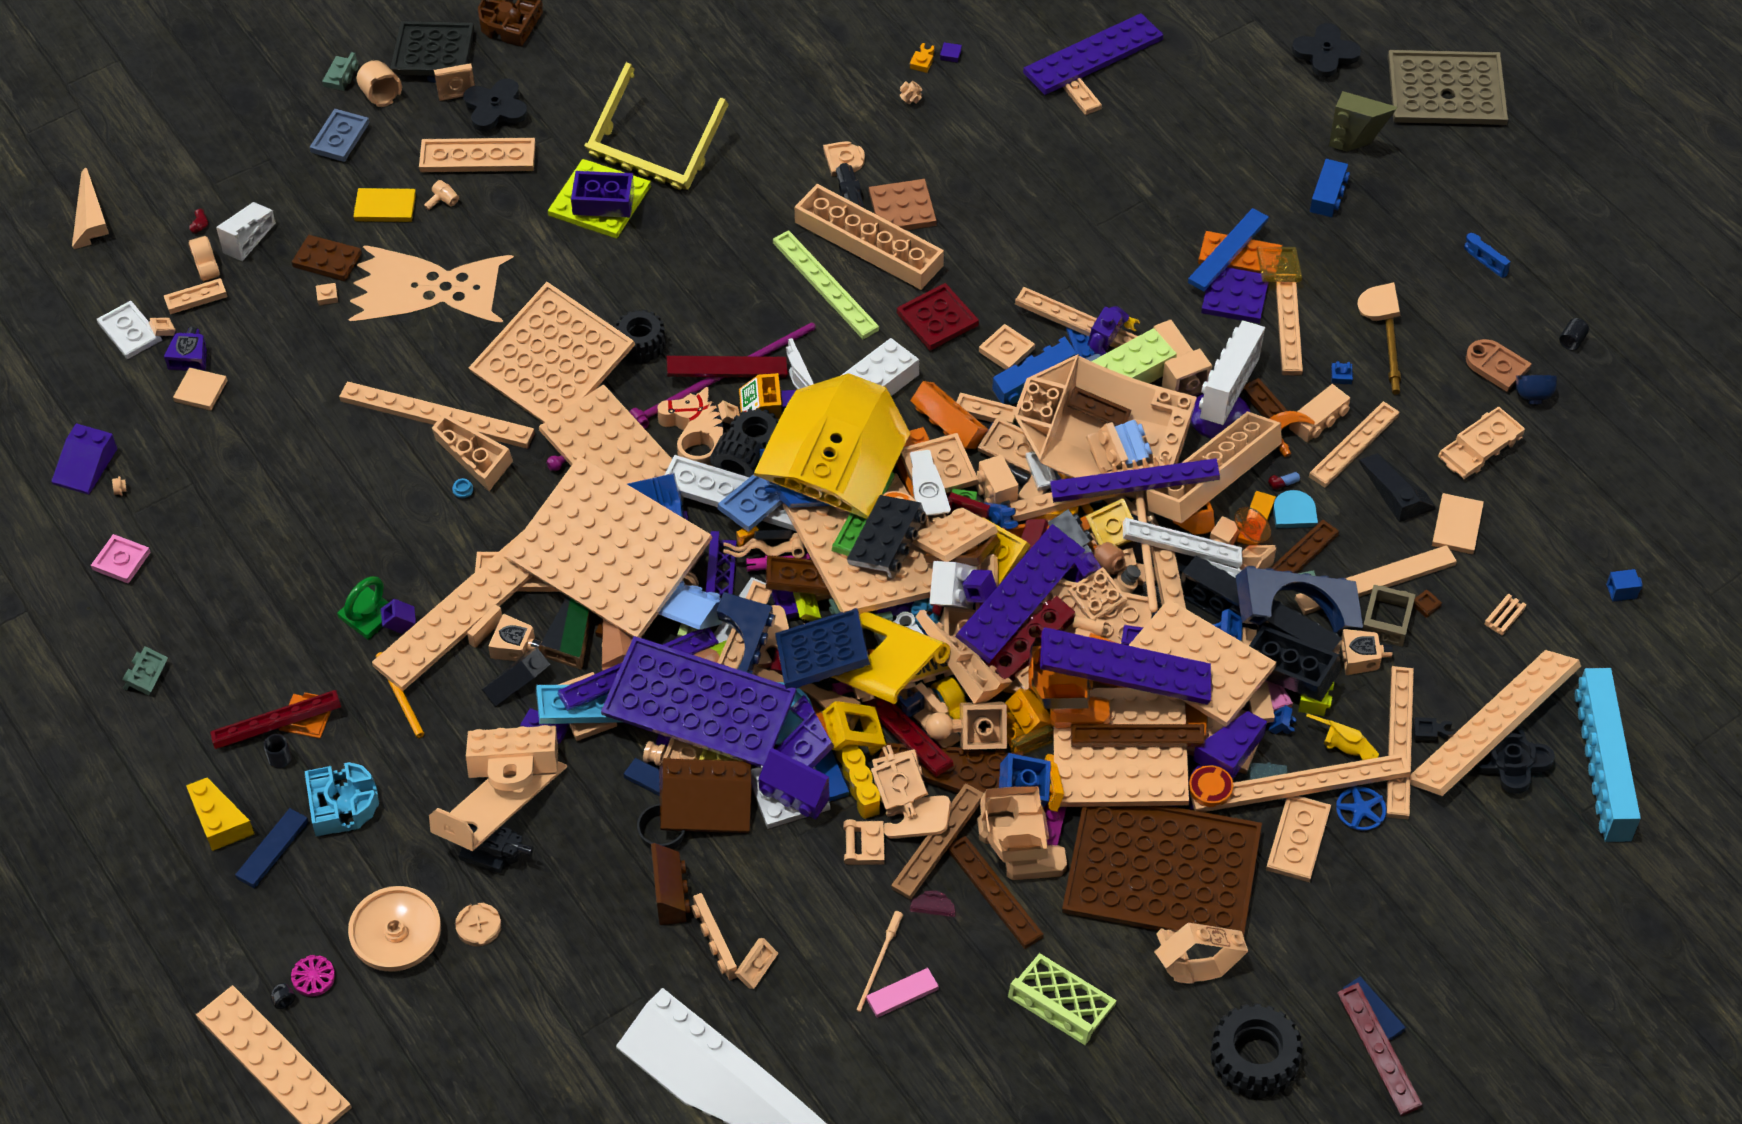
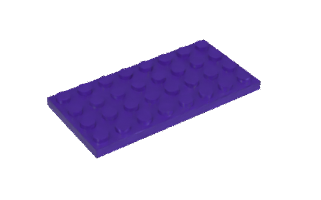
M634 636L603 705L601 714L763 768L770 749L774 748L797 691L796 688L786 689L784 684Z

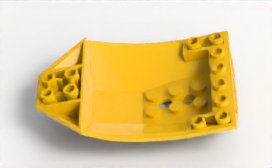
M847 373L795 391L771 435L755 469L754 476L868 519L879 495H882L894 466L910 436V432L886 387ZM832 435H839L842 441L840 443H833L830 437ZM831 451L835 456L826 457L824 452Z

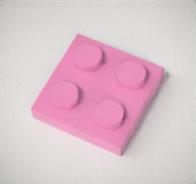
M113 534L91 564V567L96 572L129 584L151 552L149 547Z

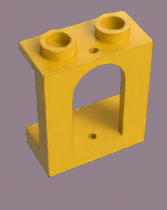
M834 701L822 711L829 738L834 745L832 750L840 751L847 744L867 746L870 755H874L886 745L875 707ZM845 713L860 715L864 732L850 731Z

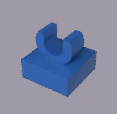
M1339 361L1332 363L1331 383L1352 385V364L1350 362L1343 364L1339 363Z
M1285 705L1274 712L1275 720L1270 722V732L1277 734L1283 731L1286 734H1290L1294 731V728L1290 726L1296 722V718L1291 716L1292 708Z

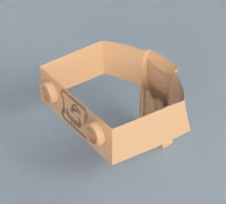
M1187 923L1177 932L1161 928L1157 933L1161 946L1154 951L1166 971L1174 978V981L1194 983L1222 977L1248 952L1242 931ZM1196 943L1223 947L1213 957L1189 960L1186 952Z

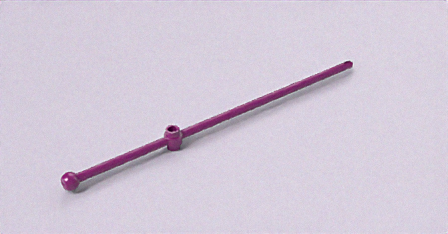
M809 323L749 356L764 357L788 344V339L792 338L794 341L813 331L815 324ZM707 377L666 400L683 399L690 395V392L696 393L724 377ZM659 404L645 411L633 408L629 413L645 429L649 425L648 418L658 413ZM554 455L550 456L546 463L551 471H558L561 469L562 464L567 461L562 455L559 457Z

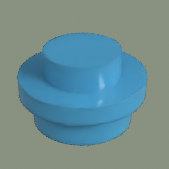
M464 478L458 479L452 487L453 494L458 498L470 496L473 492L472 483Z

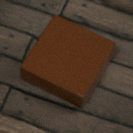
M1428 590L1418 595L1413 603V607L1425 618L1442 605V602Z

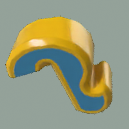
M947 676L931 684L930 688L933 690L935 697H939L940 701L944 702L948 707V716L951 719H960V703H966L959 683L954 678Z

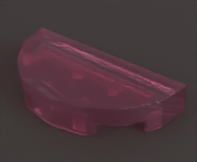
M925 891L924 894L914 898L910 906L911 912L955 917L954 904L944 893L938 891Z

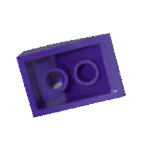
M76 423L66 438L51 481L52 484L89 495L118 449L113 434Z

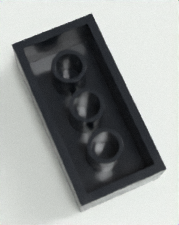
M1262 625L1249 645L1276 662V668L1267 677L1266 681L1320 702L1342 670L1339 654Z

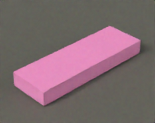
M926 968L867 995L866 1000L878 1018L939 990V986L930 970Z

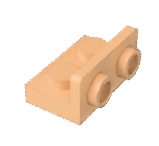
M1113 422L1105 424L1098 432L1086 436L1101 473L1103 465L1108 472L1112 470L1113 463L1118 469L1122 466V462L1128 460Z

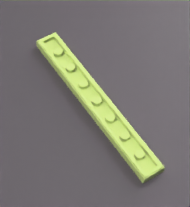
M789 230L773 238V244L862 339L879 331V326Z

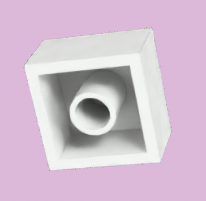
M933 561L929 604L973 609L974 602H967L962 583L972 570H977V567L957 562Z

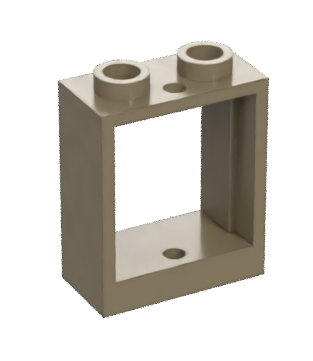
M1373 585L1362 631L1375 632L1379 636V641L1403 647L1416 594L1391 589L1386 586ZM1375 600L1406 607L1402 627L1372 620L1371 616Z

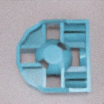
M349 762L344 763L345 769H342V772L333 771L331 766L305 771L312 824L316 836L359 829L373 817L379 805L378 793L372 775L364 766ZM347 779L348 783H344V786L335 785V781ZM336 793H339L340 796L337 798V800H334L333 796ZM324 794L328 806L320 807L318 795ZM352 812L354 821L350 822L349 825L341 824L340 814Z

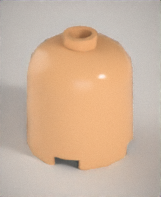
M381 61L366 62L357 73L358 86L371 103L376 104L378 107L392 104L397 94H401V80Z

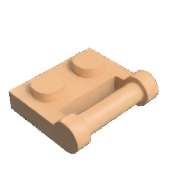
M852 819L845 820L843 823V829L846 831L844 863L848 865L884 864L883 821L856 822ZM855 832H861L862 854L855 853Z

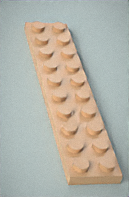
M522 532L372 661L373 667L400 690L404 691L461 641L493 605H502L524 583H527L533 575L508 560L505 556Z
M1545 650L1410 775V785L1443 796L1581 667L1579 659Z

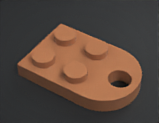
M1487 339L1473 342L1468 347L1466 354L1467 365L1474 372L1506 392L1516 384V375L1524 376L1532 365L1501 344ZM1479 350L1483 354H1476L1474 351Z

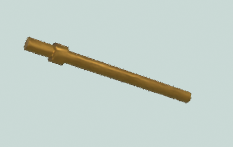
M1393 318L1385 319L1390 364L1388 376L1392 386V393L1397 395L1400 393L1399 382L1401 381V373L1398 370L1394 321Z

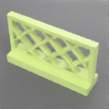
M1040 953L1021 976L1012 981L1008 998L1084 1045L1088 1043L1091 1034L1116 1005L1117 1001ZM1042 963L1048 967L1049 972H1037L1036 966ZM1063 976L1068 980V983L1057 984L1055 977ZM1051 977L1052 985L1041 986L1039 978ZM1027 979H1035L1037 986L1030 987L1023 982ZM1082 988L1087 991V995L1076 996L1074 989ZM1070 989L1072 997L1060 998L1059 990ZM1054 991L1056 998L1049 999L1043 995V992ZM1102 1000L1108 1005L1105 1008H1095L1094 1001ZM1078 1002H1090L1091 1009L1080 1010ZM1074 1003L1075 1010L1069 1011L1062 1004ZM1093 1015L1094 1022L1090 1024L1083 1020L1082 1016Z

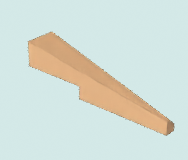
M84 168L81 172L72 242L73 249L91 245L90 239L109 234L87 168Z
M925 610L918 612L916 618L927 635L949 644L950 655L945 662L974 704L988 702L1012 683L1009 678L1003 679L996 673V667L993 665L988 667L980 656L957 639L955 634L950 636L942 630L944 625L940 622L935 624Z

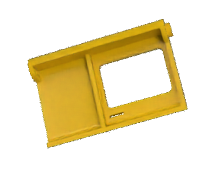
M870 612L861 613L862 627L886 636V639L869 655L870 665L845 672L841 675H835L831 678L895 704L899 692L932 658L934 662L939 664L944 663L949 658L950 646L945 642Z

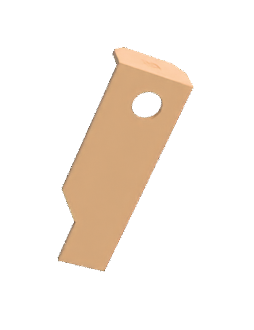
M558 761L557 772L533 774L532 781L525 787L517 790L504 791L496 789L490 785L487 779L450 813L440 808L433 811L429 815L430 832L473 851L565 770L567 765ZM509 775V776H504V777H505V778H512V777H514V776H516V775ZM468 824L477 826V831L473 832Z

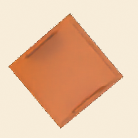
M305 692L303 696L293 694L289 705L318 695ZM331 711L280 727L279 731L320 739Z

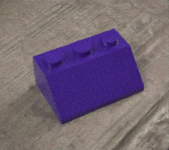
M774 748L770 749L758 778L759 791L766 797H773L779 800L786 807L798 810L806 817L810 816L817 819L830 800L829 776Z

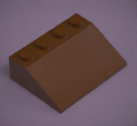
M662 758L659 769L660 830L749 833L751 804L750 763L745 761Z

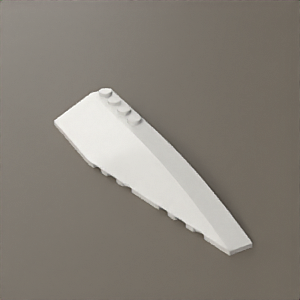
M663 988L644 1006L616 1045L620 1052L685 1105L694 1106L702 1110L704 1114L713 1115L723 1120V1123L826 1124L774 1077Z

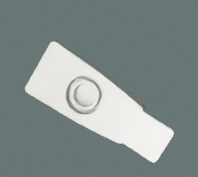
M788 339L786 353L792 365L789 374L794 386L800 389L813 385V381L793 339Z
M931 451L911 452L914 499L922 503L926 516L950 513L951 509L938 470L933 464Z

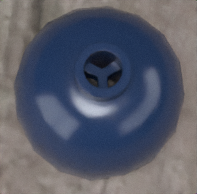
M1516 375L1517 391L1523 399L1530 400V404H1542V400L1549 399L1556 390L1557 375Z

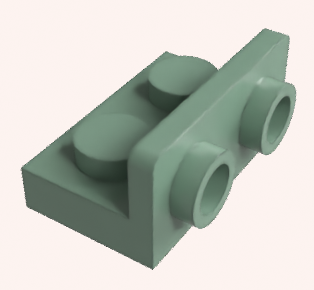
M351 52L348 58L335 57L322 81L323 87L345 90L352 80L354 71H357L359 66L355 53Z
M144 646L141 653L136 652L131 662L135 664L133 669H128L122 679L126 682L123 689L127 690L130 686L150 695L168 657Z

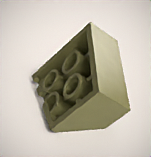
M1342 91L1335 108L1329 147L1350 151L1371 144L1396 111L1397 106Z

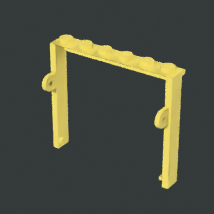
M626 62L588 143H585L584 146L589 151L588 154L595 158L600 156L605 158V161L615 165V163H618L626 170H637L644 177L650 175L655 177L656 181L663 184L668 182L678 190L682 188L689 190L697 171L702 170L705 164L704 156L729 104L725 99H719L684 175L601 144L603 135L608 136L613 130V122L611 121L613 114L630 79L635 76L633 74L634 67Z

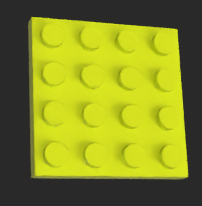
M582 159L575 171L624 173ZM574 171L548 209V216L617 239L630 218L573 215L571 195L575 177ZM633 176L635 190L631 216L650 189L651 181Z

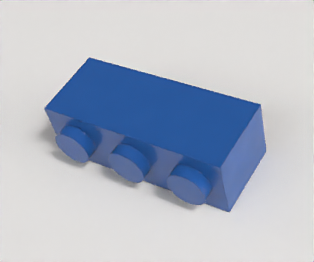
M1329 159L1325 160L1312 197L1310 212L1332 217L1334 210L1338 211L1341 202L1339 196L1343 197L1345 191L1343 184L1348 183L1350 172H1347L1348 164Z

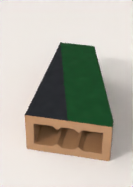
M567 596L540 644L541 653L544 657L581 670L592 611Z

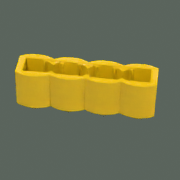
M847 744L840 751L836 750V757L843 765V775L850 783V792L854 799L857 800L859 814L864 819L880 815V793L873 784V776L865 764L864 753L858 748V745Z

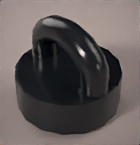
M280 983L272 990L271 1002L276 1009L286 1008L295 1000L294 992L286 983Z

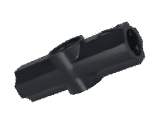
M848 163L840 164L836 168L840 196L864 208L860 183L855 178L852 165Z

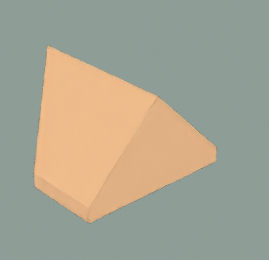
M1249 545L1242 551L1240 570L1247 566H1255L1259 569L1271 568L1274 564L1276 553L1275 545Z

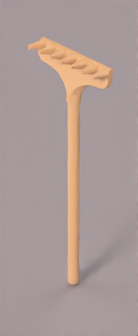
M1163 454V462H1158L1156 456H1153V464H1148L1146 458H1143V466H1138L1136 461L1132 460L1133 467L1128 468L1126 463L1122 462V470H1117L1113 463L1111 472H1107L1103 465L1102 474L1170 465V461L1166 454ZM1144 490L1135 491L1138 521L1147 523L1143 496ZM1141 543L1149 610L1155 613L1158 610L1151 550L1150 545Z

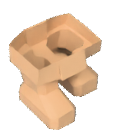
M1039 787L986 789L981 797V815L977 818L979 840L985 844H990L1000 859L1005 862L1006 876L1011 880L1061 877L1067 868L1065 848L1058 845H1047L1049 832L1046 813L1040 801Z

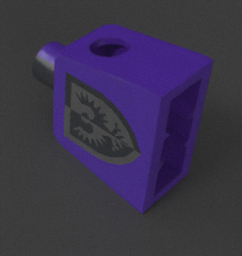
M190 327L187 333H176L164 355L168 370L188 371L189 368L206 371L207 346L204 336L199 334V329Z

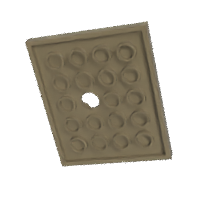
M1388 51L1392 105L1397 106L1396 111L1393 113L1394 122L1507 125L1508 115L1500 52ZM1444 91H1450V94L1455 97L1445 99L1441 95Z

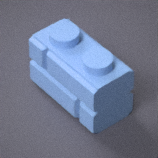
M1131 420L1115 426L1128 457V460L1125 462L1127 467H1133L1132 460H1135L1138 466L1143 464V458L1150 462L1149 455L1153 453L1149 443H1145L1142 437L1146 435L1142 424H1138L1136 420Z

